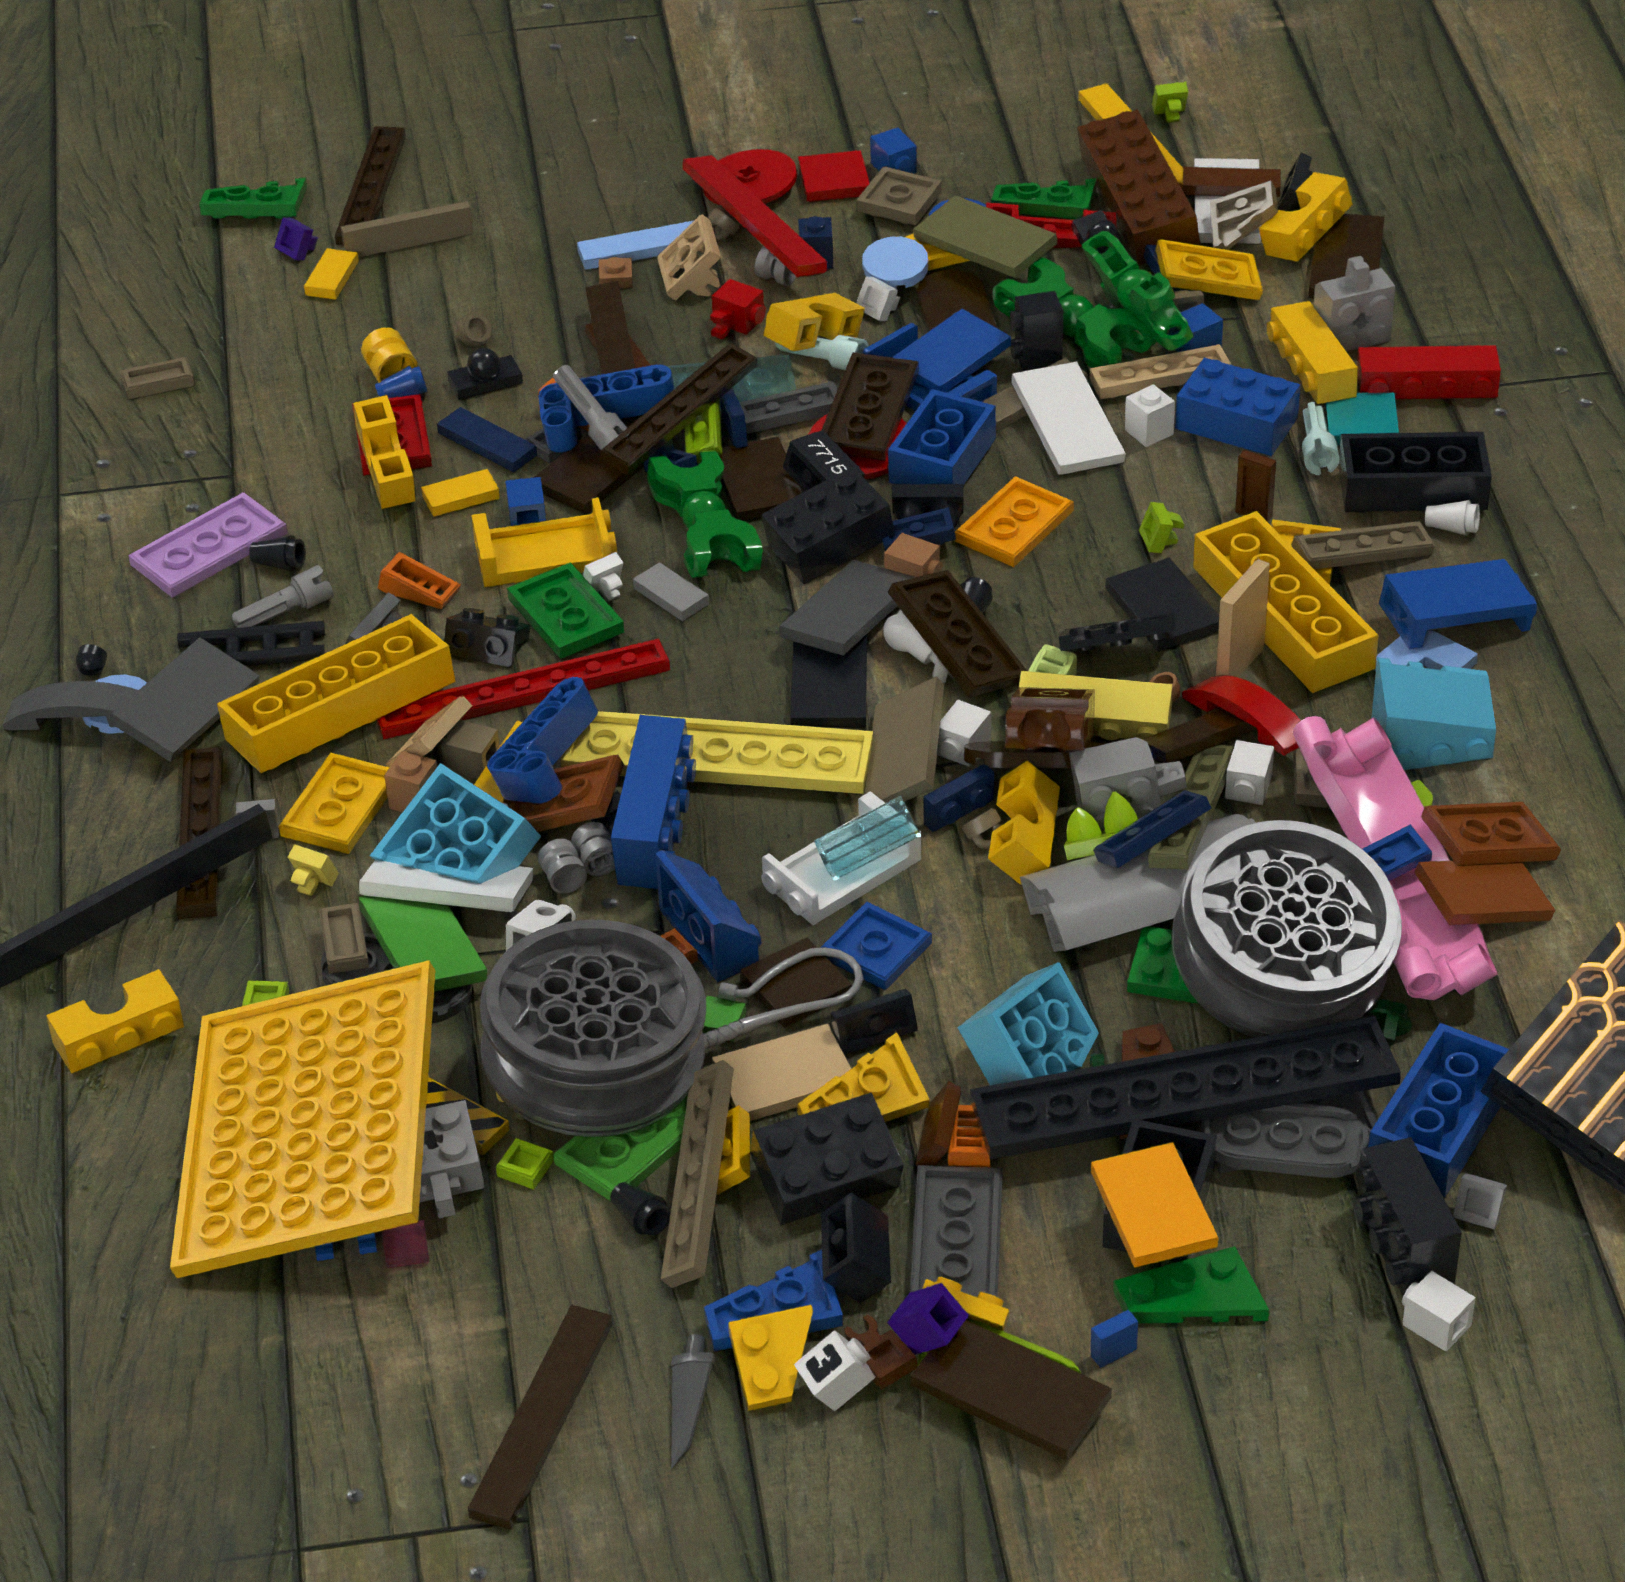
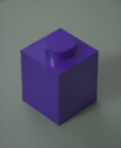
M939 1283L909 1293L887 1323L913 1354L916 1355L946 1346L969 1315L946 1287Z

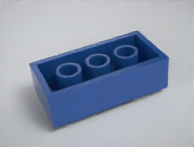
M649 715L639 716L611 834L618 885L658 889L655 853L663 850L676 855L675 851H673L674 843L681 842L683 831L680 815L681 812L687 813L690 794L687 784L688 782H694L696 775V760L690 759L693 752V735H687L686 719Z
M1439 1023L1370 1131L1368 1147L1411 1137L1442 1196L1446 1197L1501 1107L1480 1091L1494 1066L1509 1049Z

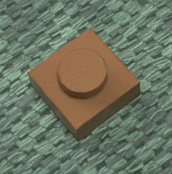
M612 257L609 259H599V283L605 284L618 281L619 288H633L631 258Z

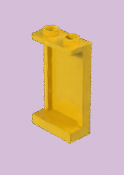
M593 498V512L588 515L489 529L486 513L471 515L474 542L484 587L523 582L570 562L580 573H583L585 565L612 553H617L614 531L608 532L611 531L608 509L602 510L599 498Z

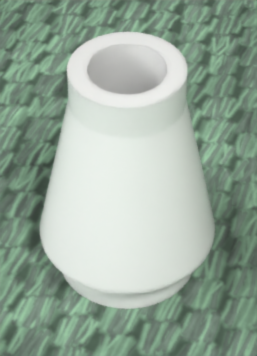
M1470 500L1436 506L1427 505L1426 527H1435L1468 536L1469 532L1477 533L1480 508L1478 504H1471Z

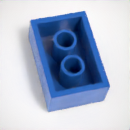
M1203 358L1177 394L1175 429L1272 456L1298 419L1301 384L1258 373L1251 369L1222 363L1219 360Z
M931 389L888 449L889 483L965 484L996 439V406Z

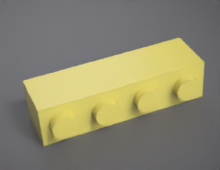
M1021 671L1019 687L1095 689L1094 736H1100L1106 740L1130 739L1134 737L1145 739L1169 729L1172 709V684Z

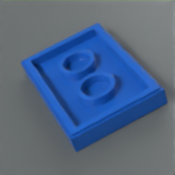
M961 309L892 358L919 361V373L915 382L929 390L935 389L947 392L1011 346V336Z

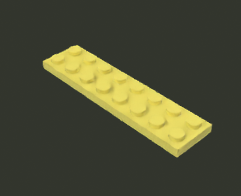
M598 711L595 719L561 756V767L618 754L624 763L620 776H625L639 716L644 714ZM660 716L686 719L687 735H693V752L690 759L696 760L694 782L864 794L873 743V731Z

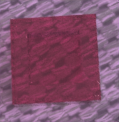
M424 1220L382 1231L387 1268L430 1262Z

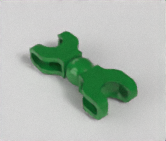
M1107 231L1097 233L1082 244L1089 262L1095 267L1103 280L1100 286L1111 304L1115 307L1122 305L1128 310L1135 311L1137 318L1144 323L1153 338L1166 350L1173 351L1185 345L1193 338L1194 335L1187 320L1182 316L1172 300L1176 295L1170 282L1161 273L1158 272L1152 275L1150 272L1140 269L1137 262L1131 258L1121 242ZM1101 246L1109 247L1108 250L1103 254H1100L1096 250L1098 247ZM1174 326L1178 331H1180L1178 334L1175 335L1166 334L1167 331Z
M1040 257L1028 267V283L1006 279L994 286L992 291L996 308L1008 317H1010L1011 311H1015V302L1013 301H1015L1016 296L1055 291L1064 310L1063 335L1075 337V344L1083 349L1084 361L1091 368L1122 363L1121 348H1128L1138 353H1143L1157 342L1144 323L1137 318L1135 311L1122 308L1109 309L1101 304L1094 307L1086 297L1073 294L1074 288L1065 282L1063 268L1043 257Z
M715 450L699 452L701 462L698 466L691 468L676 466L666 456L649 457L647 481L654 499L665 506L677 510L680 517L683 518V523L689 529L686 534V544L688 547L684 553L683 561L692 578L709 576L708 564L717 559L732 561L743 572L760 570L763 548L756 529L749 523L732 517L729 510L725 508V503L719 498L722 492L720 480L724 474L725 467L718 453Z

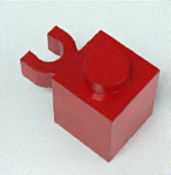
M729 279L711 296L712 314L710 315V321L717 324L711 330V336L723 340L728 335L730 329L747 335L765 318L764 292L761 289Z

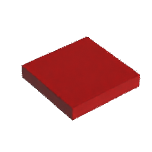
M861 150L798 156V167L807 202L859 197L870 184Z

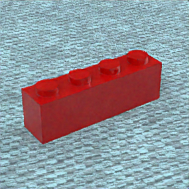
M1496 345L1358 347V393H1395V399L1498 398L1501 368Z

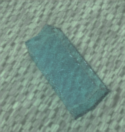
M899 796L814 840L829 875L835 881L922 835L902 796Z

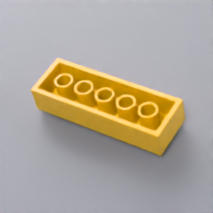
M1257 511L1195 534L1193 568L1222 598L1255 561L1260 559L1270 563L1264 643L1312 693L1376 669L1379 635Z
M410 614L217 703L225 740L260 773H263L267 770L275 769L280 764L299 755L309 753L314 748L333 739L341 738L346 733L365 724L372 723L378 718L424 696L438 692L443 687L456 682L449 645L415 616Z

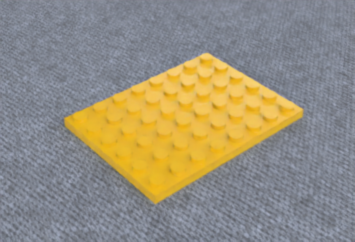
M430 960L202 1016L170 1269L176 1278L418 1223L436 972Z

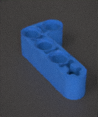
M651 365L580 378L605 412H615L620 419L644 415L675 389L672 372L665 365ZM552 383L543 387L539 392L541 422L548 448L554 452H566L577 444V427L589 425V423L557 383Z
M571 677L558 683L487 762V768L504 799L544 803L556 797L562 790V784L553 765L598 714V709L582 678Z

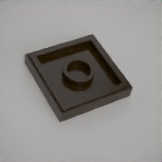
M806 937L741 969L740 980L749 988L758 978L783 960L802 951L817 947ZM813 956L777 974L754 995L768 1011L797 1004L837 997L846 993L852 987V984L826 956ZM821 1009L800 1013L778 1021L785 1028Z

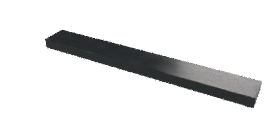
M257 804L0 944V988L271 840L273 836L266 811L260 804Z

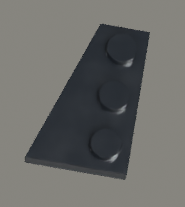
M1174 613L1064 629L1059 635L1060 650L1073 649L1074 652H1083L1096 649L1095 645L1110 643V647L1131 644L1133 638L1146 636L1147 641L1169 638L1168 632L1175 631L1176 629Z

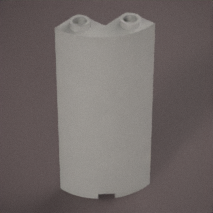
M1240 814L1210 821L1188 870L1149 868L1148 854L1151 850L1149 848L1119 868L1098 862L1096 856L1093 855L1021 876L1020 879L1030 914L1043 913L1053 952L1070 950L1174 919L1181 902L1186 877L1199 855L1225 834L1256 822L1254 819H1248Z

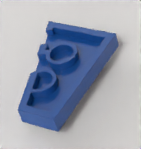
M822 1249L809 1255L810 1261L794 1269L787 1266L776 1271L774 1279L760 1286L748 1285L705 1306V1320L713 1350L719 1351L733 1348L728 1331V1322L812 1305L813 1309L808 1333L843 1326V1315L835 1288L823 1281Z

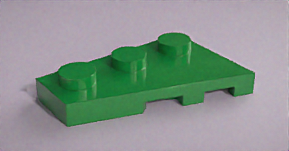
M306 177L295 178V185L279 186L278 181L266 182L265 186L250 190L246 185L207 189L199 203L200 214L211 215V217L218 219L228 216H243L246 219H255L260 216H274L277 219H282L283 217L291 218L297 215L307 191Z
M1097 178L1085 179V185L1069 186L1068 180L1056 181V185L1041 188L1035 182L996 185L991 203L1019 205V214L1032 215L1033 217H1058L1076 220L1083 217V210L1091 209L1096 192Z
M1235 1246L1113 1280V1292L1123 1312L1129 1310L1138 1320V1323H1183L1186 1317H1211L1212 1322H1229V1316H1252L1253 1321H1269V1308Z

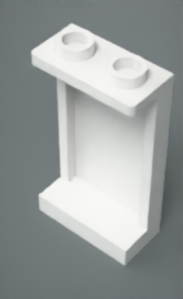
M871 791L858 798L859 815L781 862L770 853L762 857L763 874L761 879L765 888L771 894H776L796 915H801L812 925L817 924L921 860V831Z

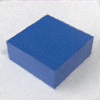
M1129 1310L1091 1328L1090 1356L1100 1368L1137 1350L1138 1320Z

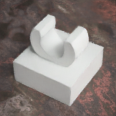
M866 276L856 304L864 307V313L878 321H887L890 311L896 310L900 297L896 296L897 289L875 277Z
M615 552L585 565L583 577L597 592H601L607 602L620 597L617 589L623 586L620 579L623 561Z

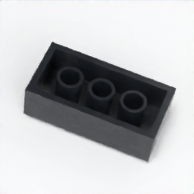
M1484 432L1341 434L1338 468L1345 512L1426 511L1427 505L1436 506L1470 500L1471 504H1478L1480 510H1488L1492 474Z

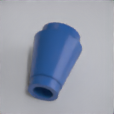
M408 366L375 384L379 397L387 395L388 398L420 395L428 392L419 366L414 368Z

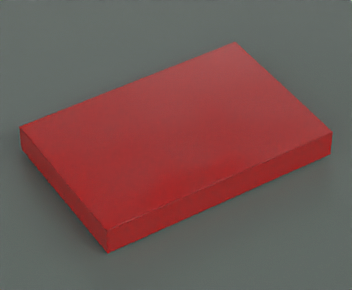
M421 395L388 398L396 420L400 448L405 449L411 469L432 467ZM357 433L363 476L371 475Z

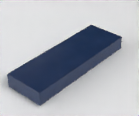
M459 407L437 423V430L440 435L512 472H515L537 456L536 445L462 407Z
M1186 790L1182 791L1096 846L1093 851L1098 862L1116 868L1123 866L1210 810L1211 806L1207 796Z

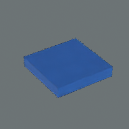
M866 902L820 948L826 947L841 950L854 957L861 967L863 979L886 991L932 944V933ZM826 956L832 964L854 974L848 963L836 957Z

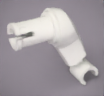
M899 609L896 615L887 618L884 623L883 634L885 640L893 649L909 652L923 664L933 662L935 666L932 676L933 678L937 676L942 683L946 682L947 674L952 677L901 609Z

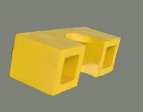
M1314 172L1296 190L1300 209L1296 211L1278 210L1277 214L1259 228L1265 254L1298 262L1353 205L1346 178Z
M837 293L774 303L770 305L766 315V326L763 336L791 351L814 348L818 336L833 340L838 335L858 338L865 308Z
M385 395L354 402L356 430L381 509L415 502L413 473L405 449L400 448L396 420L388 396Z
M1028 760L1000 778L996 805L1011 820L992 831L988 859L1020 885H1022L1021 876L1048 869L1050 866L1060 786Z
M160 969L122 984L126 1005L117 1012L111 1014L95 1013L88 1007L85 1000H82L46 1015L53 1045L71 1074L184 1027L179 999Z

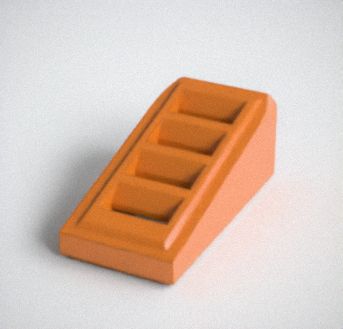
M398 552L381 571L378 589L385 593L390 592L394 596L438 609H443L461 587V584L401 552ZM438 589L445 591L441 596L436 594Z
M958 1105L948 1150V1166H991V1159L989 1158L980 1128H977L979 1125L972 1105ZM958 1126H975V1127H958Z

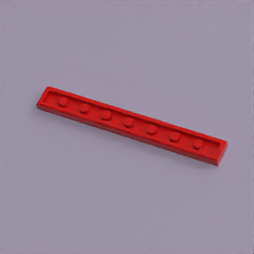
M708 155L683 159L682 169L796 277L827 272V261L714 156Z
M654 639L434 692L378 718L376 722L384 740L416 732L426 720L458 697L464 696L472 704V707L460 719L467 720L541 702L558 683L571 677L582 678L587 689L591 690L670 671V661L660 640Z

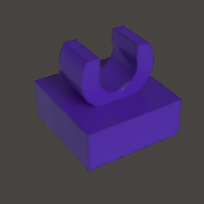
M283 217L274 248L295 260L305 261L307 251L315 250L318 237L312 236L313 229L293 218Z

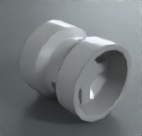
M765 246L762 247L755 261L754 270L756 276L766 280L774 278L778 284L791 285L796 276Z
M589 822L577 828L572 835L571 842L576 848L587 873L592 876H603L613 871L615 864L611 835L606 826L600 822Z
M555 839L541 848L538 854V862L542 870L547 874V880L555 892L570 893L584 884L587 878V870L583 862L578 858V852L571 841Z

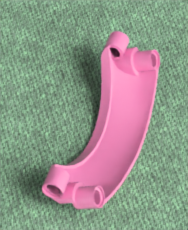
M1317 716L1307 717L1295 726L1293 735L1308 769L1348 840L1362 849L1411 824L1432 851V860L1430 861H1451L1446 849L1422 820L1421 815L1424 806L1393 751L1386 732L1376 718H1371L1348 733H1345L1340 728L1331 734L1325 720ZM1415 869L1389 881L1399 905L1402 921L1400 945L1394 959V964L1409 996L1435 1001L1454 989L1460 995H1463L1498 975L1479 924L1449 925L1415 875Z

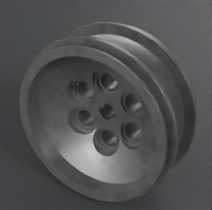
M1291 820L1262 821L1239 827L1225 834L1208 846L1195 860L1186 877L1181 902L1175 914L1172 927V949L1180 975L1196 1001L1218 1021L1242 1034L1255 1038L1363 1018L1376 1004L1383 992L1389 968L1395 959L1400 945L1402 921L1399 905L1388 878L1379 865L1355 843L1329 829L1305 822Z
M576 920L548 926L527 935L511 946L497 961L483 986L480 1000V1015L484 1029L481 1038V1058L485 1074L501 1099L514 1112L542 1128L567 1135L584 1137L612 1136L641 1129L672 1112L689 1093L694 1083V1072L703 1068L705 1057L703 1028L706 1019V997L701 980L681 951L666 939L644 928L609 920Z

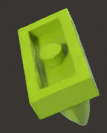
M1115 791L1112 792L1108 799L1104 814L1105 831H1101L1096 820L1087 811L1080 807L1075 808L1068 820L1066 829L1067 840L1064 844L1067 861L1095 855L1093 849L1138 820L1134 809L1123 796Z

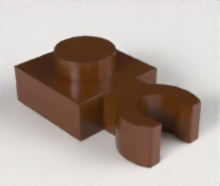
M869 1315L863 1317L864 1326L867 1331L863 1334L853 1332L849 1326L844 1328L846 1339L850 1341L852 1338H856L869 1353L871 1359L866 1363L876 1377L873 1381L881 1390L918 1367L916 1356L892 1330L887 1331L881 1336L879 1335L878 1325L873 1317Z

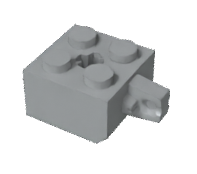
M1361 256L1349 258L1345 277L1319 282L1315 285L1314 308L1346 352L1358 349V347H1368L1391 341L1395 285L1382 268L1369 271L1368 264L1363 261Z
M1137 737L1086 748L1085 751L1069 752L1077 807L1092 815L1101 831H1105V807L1112 792L1116 791L1130 803L1139 820L1161 805V796L1187 788L1185 772L1181 762L1155 764L1148 742Z
M466 1100L426 1109L420 1202L435 1199L438 1217L443 1218L456 1215L452 1195L485 1188Z

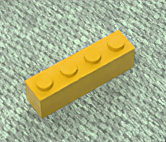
M1306 301L1271 308V321L1267 322L1268 338L1276 344L1280 356L1285 358L1290 364L1293 375L1299 377L1305 392H1309L1317 404L1357 397L1358 367L1311 302Z

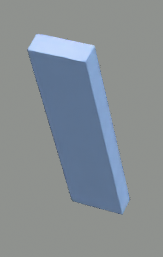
M693 221L577 242L578 254L585 270L599 268V259L620 257L631 258L632 261L657 257Z

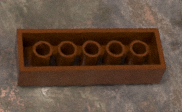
M1138 109L1125 111L1103 120L1091 121L1086 125L1077 127L1082 160L1092 179L1097 178L1096 186L1109 211L1116 212L1117 226L1138 266L1147 263L1143 257L1146 245H1157L1158 240L1161 239L1200 246L1197 216Z

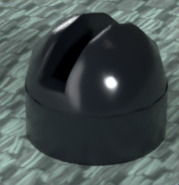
M93 644L82 645L76 656L78 670L83 675L95 676L105 667L108 655L99 646Z

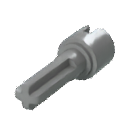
M563 365L554 372V380L589 423L590 427L588 429L590 431L588 435L600 450L627 429L615 412H605L569 365Z
M316 565L291 577L289 587L234 612L232 619L236 628L255 627L299 605L302 608L310 609L333 598L334 593L330 582H321L323 569Z

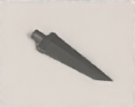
M698 1334L688 1336L685 1353L672 1357L671 1469L691 1447L711 1370L714 1367L715 1355L711 1352H703L705 1338Z

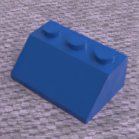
M663 850L655 853L660 911L671 925L697 950L698 959L717 982L740 973L741 969L759 961L758 947L761 946L762 942L757 928L753 924L748 925L741 916L734 900L729 901L722 893L717 879L714 876L709 877L698 863Z

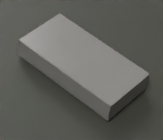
M660 562L633 578V589L681 621L709 605V595Z

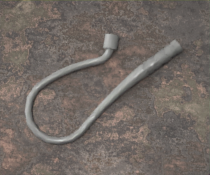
M826 947L811 948L783 960L758 978L747 989L741 990L738 989V985L721 982L718 998L735 1001L736 998L752 996L777 974L813 956L839 958L849 964L855 976L852 987L846 993L837 997L764 1012L729 1023V1025H723L718 1027V1029L711 1030L706 1034L704 1033L705 1050L725 1043L727 1040L735 1039L737 1036H742V1034L745 1035L777 1020L839 1005L851 1000L860 990L863 982L860 965L854 957L841 950Z

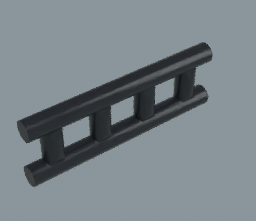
M324 621L177 633L179 648L189 647L199 637L211 645L226 644L225 654L244 666L308 661L326 653L324 644L314 645V636L326 634ZM299 637V647L277 648V639ZM262 641V650L240 652V642Z

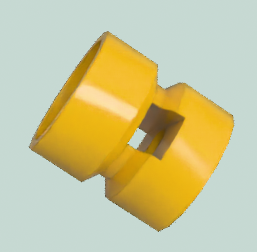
M383 327L376 329L368 334L362 343V356L378 382L408 366H411V368L418 367V362L399 332L393 328Z

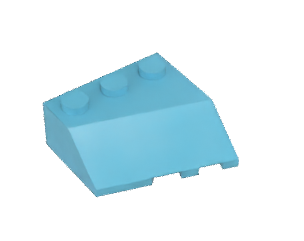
M1377 657L1371 718H1376L1386 732L1392 744V749L1404 770L1493 758L1496 725L1489 676L1486 671L1443 666L1440 670L1424 668L1420 662L1408 661L1407 665L1392 664L1388 658Z
M440 763L370 854V857L380 861H387L481 884L517 868L540 839L541 835L526 818Z
M1060 962L1026 975L957 1027L989 1085L1073 1071L1083 1065L1099 1034Z

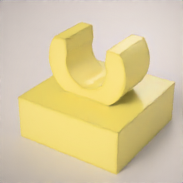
M294 844L287 857L295 868L291 882L298 885V892L312 896L316 891L318 882L333 886L339 874L328 855Z

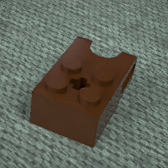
M1019 687L1012 695L1011 706L1006 712V749L1042 750L1043 747H1056L1060 751L1067 752L1085 751L1094 736L1095 689Z

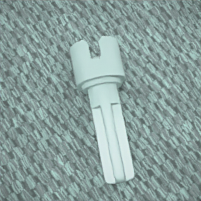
M838 335L833 340L817 338L814 348L791 351L775 342V346L780 351L829 360L833 368L846 370L852 353L863 354V350L869 346L865 339Z
M1315 402L1308 403V408L1303 409L1307 436L1302 443V453L1307 470L1312 474L1320 475V468L1327 466L1328 472H1333L1337 468L1339 452L1335 437L1327 432L1323 407L1321 405L1315 406Z

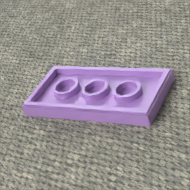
M243 492L129 555L130 565L173 598L248 556L252 542L279 538L286 535L287 527L283 521Z

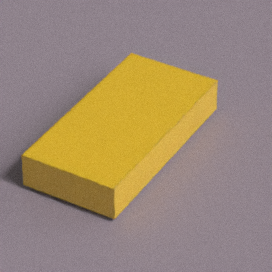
M327 248L304 285L305 295L337 299L359 262L358 252Z
M488 469L421 487L422 497L433 517L500 498L499 488Z

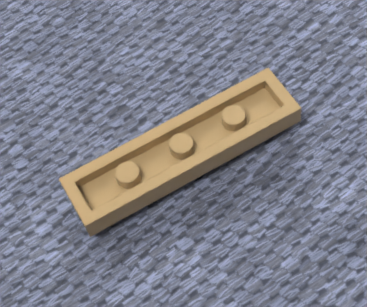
M1219 344L1090 368V381L1100 399L1116 398L1121 395L1138 392L1153 384L1158 388L1183 385L1203 358L1219 360L1229 365L1231 363Z

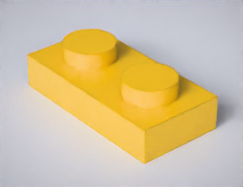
M740 1105L729 1110L727 1114L717 1195L750 1177V1113Z
M938 1277L936 1282L928 1279L925 1280L923 1288L942 1283L968 1313L967 1319L985 1323L1002 1331L1005 1330L1010 1314L1009 1309L1002 1307L1004 1303L1002 1299L984 1292H979L978 1297L961 1292L963 1287L961 1284L944 1277Z

